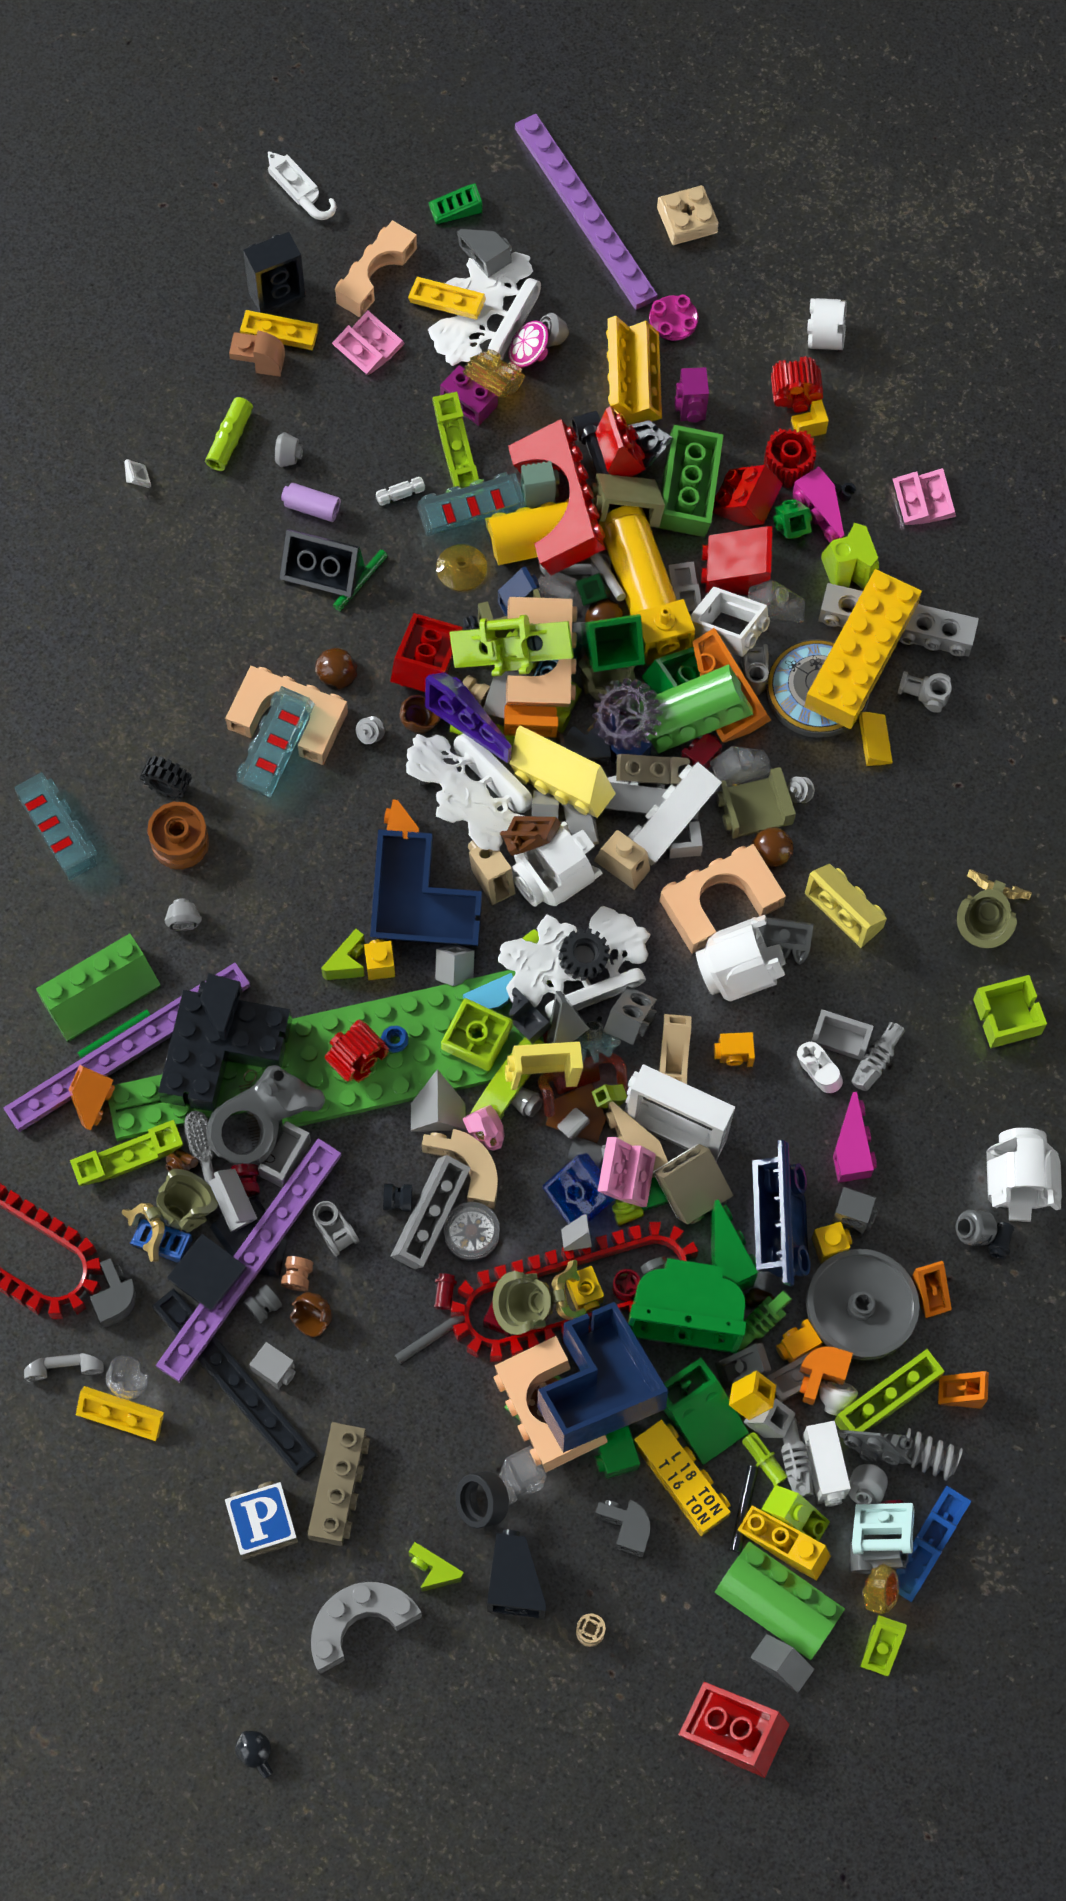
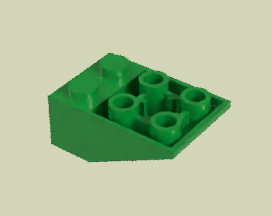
M719 1199L714 1202L711 1213V1265L724 1267L722 1278L731 1280L743 1292L755 1284L758 1275L756 1258L753 1254L749 1255L744 1247L746 1241L742 1232L739 1229H734L731 1223L733 1217L729 1208L726 1205L722 1206Z
M702 1357L664 1382L668 1390L666 1409L663 1411L702 1465L749 1434L737 1411L729 1406L730 1400Z

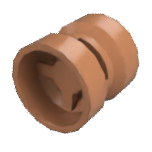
M288 1256L285 1263L287 1271L282 1276L281 1286L294 1291H308L310 1283L308 1275L313 1270L314 1262L302 1257Z

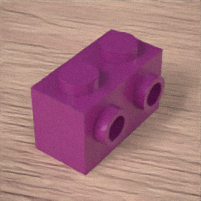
M460 365L440 385V395L452 392L458 393L463 415L478 426L498 406V393L496 389L488 383L485 384L478 379L474 372L466 370Z
M706 367L681 369L680 383H676L677 396H675V411H680L681 421L698 422L706 420L709 398Z

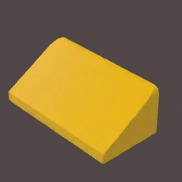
M861 712L859 722L866 766L892 764L885 715Z

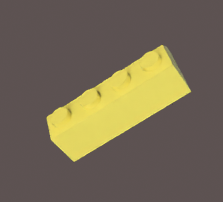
M522 726L517 728L509 763L515 772L514 776L522 784L530 783L534 785L544 795L547 793L553 795L557 801L564 805L567 803L573 805L581 814H590L598 818L616 794L601 765Z

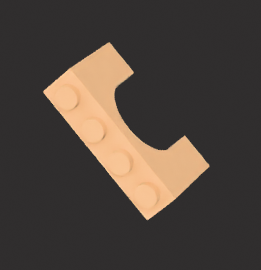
M509 597L507 619L527 615L530 624L569 621L572 648H576L577 634L572 632V622L577 621V606H572L573 599ZM576 658L558 659L555 668L545 675H508L506 678V705L569 707L571 700H575L576 686L571 684V674L576 673Z
M250 666L225 718L227 729L252 738L263 713L270 706L279 702L299 704L310 715L308 725L298 744L299 756L324 765L347 716V701L339 695L323 693L315 686L299 684L291 677L277 676L267 668Z
M754 844L747 848L741 846L734 850L731 856L725 859L718 858L712 861L708 868L702 871L694 870L681 882H671L662 889L660 903L691 954L704 948L709 937L716 933L700 904V896L710 886L728 883L739 887L748 896L759 916L767 915L784 906L786 895Z
M556 1336L494 1365L497 1375L493 1377L500 1392L506 1391L509 1400L505 1401L512 1417L518 1415L521 1424L517 1427L524 1442L530 1440L534 1448L529 1451L536 1466L542 1464L545 1472H548L607 1443L606 1435L563 1453L548 1425L536 1419L529 1411V1401L534 1390L543 1382L570 1370L569 1361Z

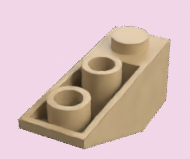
M613 1101L610 1102L608 1113H605L610 1129L615 1128L618 1135L617 1138L632 1146H643L654 1152L656 1157L653 1171L668 1163L660 1141Z

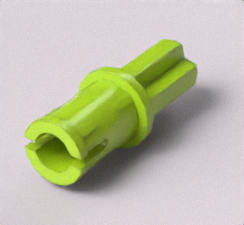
M755 1432L750 1433L743 1439V1445L757 1462L756 1467H761L773 1483V1486H778L787 1479V1474L774 1457L775 1453L769 1451Z

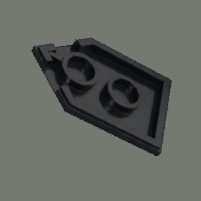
M648 420L632 424L638 434L636 443L641 447L645 456L642 459L645 468L650 467L673 440L669 434Z
M256 1196L249 1198L257 1217L255 1221L237 1231L230 1232L226 1220L222 1216L210 1226V1229L226 1252L233 1257L266 1212V1209ZM285 1236L258 1274L280 1278L284 1251L287 1244Z

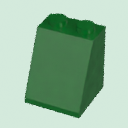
M640 614L581 623L583 648L593 672L645 664Z

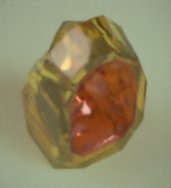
M883 1563L872 1569L871 1574L868 1575L865 1581L866 1586L862 1590L866 1609L879 1614L890 1611L896 1605L899 1594V1581L896 1571Z

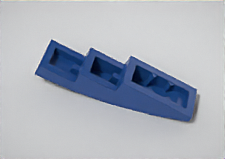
M946 1485L913 1540V1552L908 1553L909 1561L906 1568L896 1569L887 1585L888 1588L910 1602L913 1601L972 1500Z

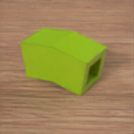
M604 1084L592 1091L595 1103L600 1108H608L609 1103L612 1101L617 1106H620L627 1099L623 1084Z

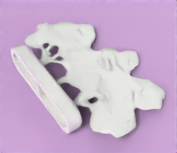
M518 252L512 253V262L489 278L469 257L466 265L469 268L470 277L467 279L455 277L444 283L484 293L486 297L477 320L457 315L439 320L428 329L437 353L446 355V362L454 366L461 361L468 363L479 361L482 357L480 344L488 339H492L488 347L489 359L501 362L504 359L513 336L524 324L540 293L541 282L528 278L520 291L516 285L520 279L529 276L533 272L532 265L529 263L530 256ZM505 283H510L511 289L506 287ZM516 295L509 310H503V298ZM493 314L504 316L496 332L489 331L487 327V320ZM480 325H483L485 330H480ZM473 333H485L484 336L480 335V339H469V336ZM470 343H477L475 347L470 346Z
M464 733L457 736L454 740V749L457 755L450 752L451 746L445 737L435 735L426 738L417 734L413 738L414 746L407 749L408 762L406 763V772L421 781L435 782L442 786V791L436 794L437 802L440 804L436 809V817L452 823L461 820L467 821L468 835L479 848L484 850L491 849L493 851L500 850V846L503 843L500 832L507 831L514 816H523L520 813H524L532 807L533 798L531 793L489 750ZM442 751H446V752H448L449 754H448V755H443L441 752H442ZM453 758L454 762L459 761V763L455 765L446 764L443 759ZM465 765H468L481 780L473 781L465 773ZM461 766V772H458L456 767ZM486 785H487L499 798H493L492 796H490L489 790L487 789ZM502 805L504 809L500 812L497 808Z
M605 906L600 907L591 917L589 928L592 929L591 933L595 934L596 931L601 933L599 938L605 937L607 940L605 945H609L610 950L608 954L613 949L618 950V960H613V965L610 963V959L607 961L605 968L608 969L610 978L593 985L586 978L585 981H582L585 988L565 995L577 1011L624 992L627 986L634 989L646 981L642 970L639 968L631 969L621 974L618 972L620 965L625 960L641 964L648 957L645 943L651 935L644 927H637L632 917L626 914H618L614 909ZM546 914L537 927L539 936L537 944L520 938L504 942L501 945V953L498 957L499 963L503 964L508 970L516 972L506 987L512 1003V989L515 987L534 1007H537L543 995L548 992L555 994L556 991L563 993L564 981H576L572 978L573 974L571 972L568 975L564 972L566 968H561V959H558L559 950L565 937L569 936L573 930L576 933V926L566 922L560 924L556 918ZM578 946L575 948L574 955L578 961L589 963L594 959V953L589 947ZM626 950L628 956L623 958L622 953ZM547 980H551L554 987L547 986ZM554 1000L545 1006L549 1019H551Z

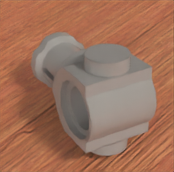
M904 671L898 694L904 692L918 696V701H921L928 710L941 712L942 708L947 704L952 690L951 678L946 674L937 673L921 679L908 675V672ZM939 690L944 695H937L933 691Z

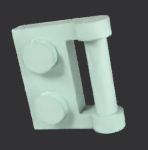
M913 1503L856 1504L852 1539L853 1554H863L864 1551H902V1553H912L915 1513ZM902 1534L901 1539L864 1540V1535Z

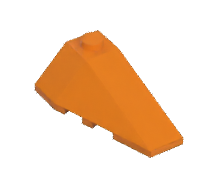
M715 627L692 641L700 676L729 664L741 683L742 692L753 708V715L716 730L722 742L725 743L748 735L770 722L769 715Z

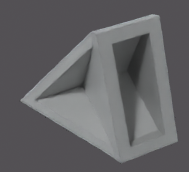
M438 1069L411 1103V1132L453 1131V1129L466 1131L463 1118L466 1117L465 1102Z

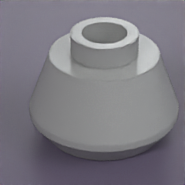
M548 313L541 318L539 322H542L549 329L546 347L562 344L569 334L566 322L555 313Z
M283 432L278 435L276 440L275 462L280 467L296 464L298 459H302L303 444H299V439Z
M182 898L174 900L173 904L169 906L165 924L171 930L187 931L196 928L202 919L195 904L191 903L189 899Z

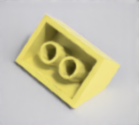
M828 864L810 873L805 894L860 948L884 928L887 918L883 910L877 905H872L859 887H854L849 883L842 870L839 868L835 869L831 864Z

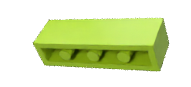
M926 1349L837 1414L834 1421L840 1430L868 1432L938 1381L945 1371L929 1350Z

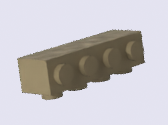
M331 1423L308 1530L309 1540L343 1546L344 1539H350L353 1522H349L348 1519L350 1510H356L359 1494L354 1493L356 1482H362L364 1466L360 1465L362 1454H368L370 1438L366 1437L365 1428Z

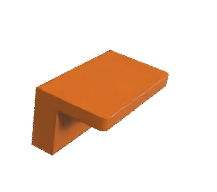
M505 705L504 735L515 736L517 728L522 726L542 737L556 738L558 729L557 708Z

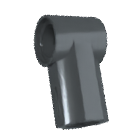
M850 1542L851 1573L872 1574L876 1573V1570L906 1568L909 1561L908 1553H902V1551H864L863 1554H853L852 1542Z

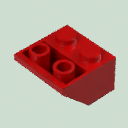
M611 407L606 408L595 434L607 471L610 475L632 477L645 470L642 461L645 456L641 447L636 443L638 434L632 425H627L621 413L617 414Z
M766 465L729 469L718 493L715 495L713 513L744 526L764 524L783 483Z

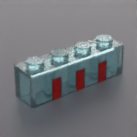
M504 472L494 476L493 480L486 482L484 479L476 480L470 483L469 487L460 489L459 486L447 489L446 493L436 496L435 493L425 495L418 501L417 509L425 534L430 536L485 520V518L491 517L495 513L516 511L519 508H523L525 500L516 473L509 475L508 472Z
M281 686L279 692L276 691L270 703L272 707L268 715H265L260 722V732L248 747L249 755L245 763L242 762L237 770L238 778L236 781L239 784L268 798H271L315 705L310 698Z
M41 772L14 787L19 801L69 881L97 866L94 856L98 853L90 840L85 842L82 834L85 833L77 819L72 821L70 818L71 809L65 799L59 800L56 793L59 791L51 778L47 780Z

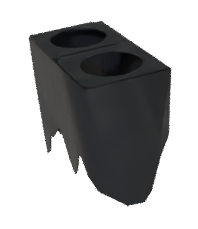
M599 719L595 721L594 728L587 735L583 734L576 727L570 729L567 737L557 730L556 744L601 765V767L610 766L611 753L608 722L607 735Z

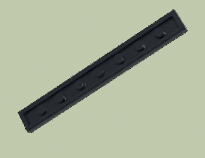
M174 1288L152 1305V1308L176 1336L194 1312ZM214 1335L197 1358L198 1362L297 1476L314 1462L318 1455Z

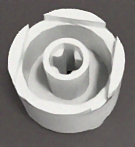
M811 298V319H808L807 334H809L808 348L843 350L846 332L847 301Z

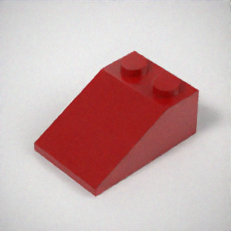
M413 613L394 658L390 682L425 692L426 677L428 675L449 673L453 661L450 632L463 630V627Z
M703 1682L678 1735L744 1770L765 1778L790 1724L776 1710Z

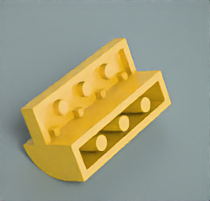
M617 316L608 318V330L606 331L609 349L607 352L609 361L608 381L610 384L608 401L611 408L617 414L621 413L627 425L662 419L659 331L647 321L629 327Z
M569 498L565 502H547L542 504L541 507H523L517 509L516 512L507 514L499 512L485 518L486 528L492 540L494 557L498 565L538 557L534 543L547 536L560 522L566 511Z

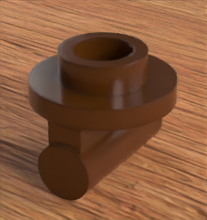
M177 1149L172 1154L166 1156V1168L169 1172L172 1169L189 1171L198 1165V1158L181 1149Z

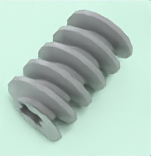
M908 1428L906 1436L911 1440L912 1445L907 1450L906 1456L912 1461L911 1468L914 1469L920 1462L922 1463V1472L925 1473L931 1466L933 1467L934 1477L940 1471H944V1481H947L951 1475H954L963 1449H959L954 1454V1445L950 1444L943 1450L942 1440H939L932 1446V1436H928L922 1442L921 1432L918 1431L911 1437V1429Z

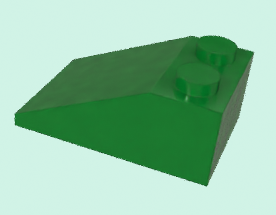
M694 647L654 660L642 675V679L654 696L700 677Z

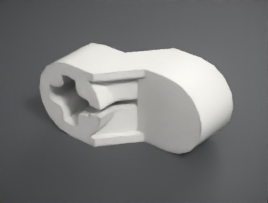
M806 1042L798 1048L797 1056L801 1066L823 1092L834 1093L842 1087L843 1079L838 1067L817 1043Z

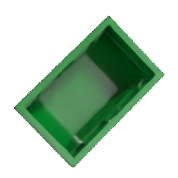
M667 1258L664 1269L652 1270L641 1278L627 1323L636 1338L737 1353L745 1336L746 1322L743 1321L745 1310L743 1292L734 1282L722 1278L724 1267ZM684 1334L685 1339H680L679 1335Z

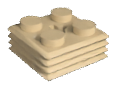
M700 185L658 197L657 209L672 245L718 232L719 222L704 186Z

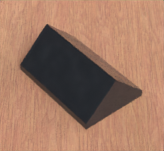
M287 529L279 579L352 597L365 568L360 547Z

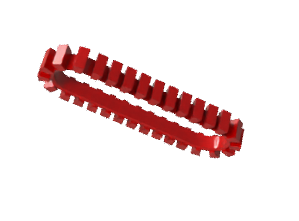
M0 1183V1208L76 1254L83 1264V1275L80 1283L67 1295L60 1297L43 1295L2 1268H0V1277L4 1278L0 1281V1292L8 1297L11 1295L14 1301L22 1306L26 1304L28 1309L38 1316L44 1303L50 1305L48 1314L51 1319H63L61 1305L68 1303L72 1304L76 1315L87 1308L79 1296L84 1291L93 1296L99 1293L101 1289L97 1281L89 1280V1275H103L100 1258L98 1257L90 1261L85 1259L97 1252L94 1245L86 1237L77 1248L74 1245L81 1239L78 1231L70 1226L66 1228L65 1224L55 1217L52 1220L49 1213L41 1208L37 1210L36 1206L26 1199L23 1202L20 1195L12 1190L8 1192L7 1188ZM51 1222L49 1229L45 1228ZM15 1285L18 1286V1288L12 1293Z
M649 1222L648 1231L650 1236L642 1238L640 1225H636L628 1229L630 1242L625 1243L624 1232L620 1230L612 1233L613 1247L608 1248L607 1235L595 1238L594 1244L598 1250L597 1252L591 1253V1247L578 1249L581 1256L574 1258V1250L564 1251V1247H562L561 1255L565 1260L563 1262H557L555 1249L545 1252L544 1259L548 1265L541 1268L538 1254L528 1257V1266L531 1271L524 1273L522 1259L511 1262V1270L523 1272L524 1274L537 1273L538 1277L565 1270L568 1262L576 1260L577 1266L650 1244L667 1246L683 1261L697 1258L699 1251L694 1241L683 1249L677 1244L683 1238L684 1231L675 1225L668 1238L659 1235L661 1222ZM505 1264L494 1267V1275L499 1281L506 1274ZM489 1270L477 1272V1279L481 1287L475 1291L466 1280L458 1288V1295L467 1299L466 1305L452 1301L451 1317L465 1316V1323L453 1325V1332L457 1341L459 1342L470 1334L473 1340L467 1346V1352L477 1358L482 1345L492 1348L490 1362H502L501 1347L510 1345L511 1357L523 1352L519 1342L527 1340L528 1349L540 1344L536 1337L544 1335V1340L546 1341L555 1337L553 1332L561 1330L563 1344L564 1323L570 1321L563 1320L541 1329L530 1330L499 1340H492L481 1336L472 1327L469 1312L472 1304L479 1296L494 1291L498 1281L490 1283ZM634 1300L617 1304L621 1312L628 1310V1314H630ZM592 1312L587 1313L589 1321L592 1320Z

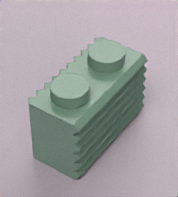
M543 461L542 464L538 462L537 465L533 463L532 465L528 464L521 467V496L524 507H541L542 504L547 502L555 503V498L559 497V474L557 469L553 470L552 462L548 461L545 463Z

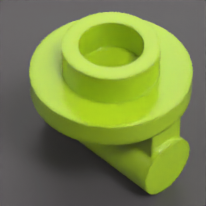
M617 1199L616 1203L612 1206L614 1218L618 1226L644 1216L640 1206Z

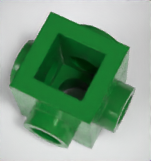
M795 499L784 501L782 505L775 507L776 516H773L775 528L787 539L799 538L804 534L812 533L810 524L812 522V515L809 507Z

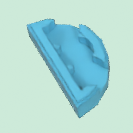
M512 973L463 994V999L467 998L493 1011L501 1009L508 1004L510 999L506 987L513 978Z

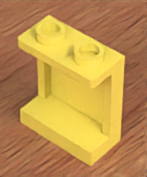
M580 1042L514 1046L512 1055L507 1057V1065H505L506 1082H511V1090H517L522 1074L564 1072L566 1087H577L583 1070Z

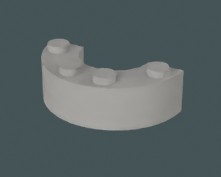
M379 1582L357 1583L334 1594L319 1611L311 1634L312 1657L319 1675L345 1661L342 1651L343 1637L348 1628L357 1620L366 1617H378L389 1622L396 1631H399L422 1618V1613L418 1606L401 1590Z

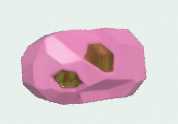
M491 1105L463 1118L468 1133L481 1142L486 1149L495 1151L502 1147L505 1137L504 1127L497 1112Z

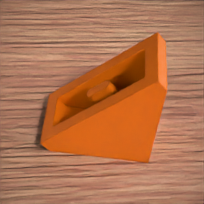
M943 1261L916 1268L911 1279L915 1284L919 1303L925 1318L951 1311L952 1307Z
M981 1371L942 1376L939 1379L938 1404L982 1409L988 1400L989 1372Z

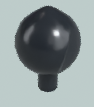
M259 1731L242 1732L235 1746L237 1758L247 1767H257L263 1778H267L273 1773L267 1762L271 1753V1745L268 1738Z

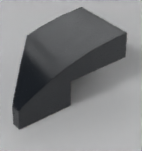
M515 987L512 989L513 1006L510 1009V1017L513 1020L514 1027L533 1045L552 1025Z

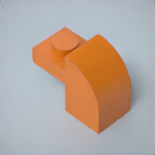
M821 1347L810 1352L804 1359L799 1371L810 1375V1377L804 1376L799 1392L804 1394L802 1402L810 1405L814 1404L821 1379L843 1386L853 1353L835 1347Z

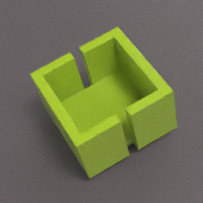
M1030 975L977 989L973 1000L980 1020H985L983 1029L990 1048L1042 1035L1047 1022L1040 1003H1035L1037 994Z

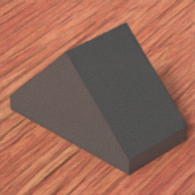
M556 991L550 1019L552 1027L548 1030L547 1042L548 1044L573 1042L589 1030V1028L561 991Z
M766 1634L750 1657L751 1660L797 1694L814 1671V1668L793 1647Z

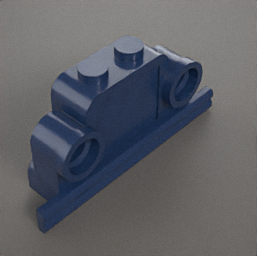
M777 1140L778 1157L752 1161L756 1270L770 1272L778 1277H783L784 1284L794 1286L795 1275L806 1276L810 1271L806 1199L804 1196L807 1188V1178L805 1170L800 1163H789V1143L785 1142V1140Z

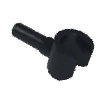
M834 483L835 490L839 493V498L844 502L849 501L851 495L845 491L854 494L856 491L855 485L845 483L841 486Z

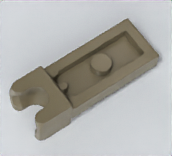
M619 754L617 755L616 781L672 784L677 786L682 780L679 777L678 768L688 765L690 760L680 757Z

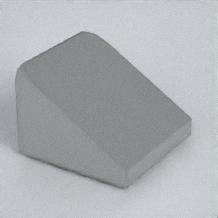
M574 1108L557 1127L565 1136L573 1140L590 1123V1120L579 1109Z
M587 1214L580 1216L561 1229L564 1251L592 1247Z

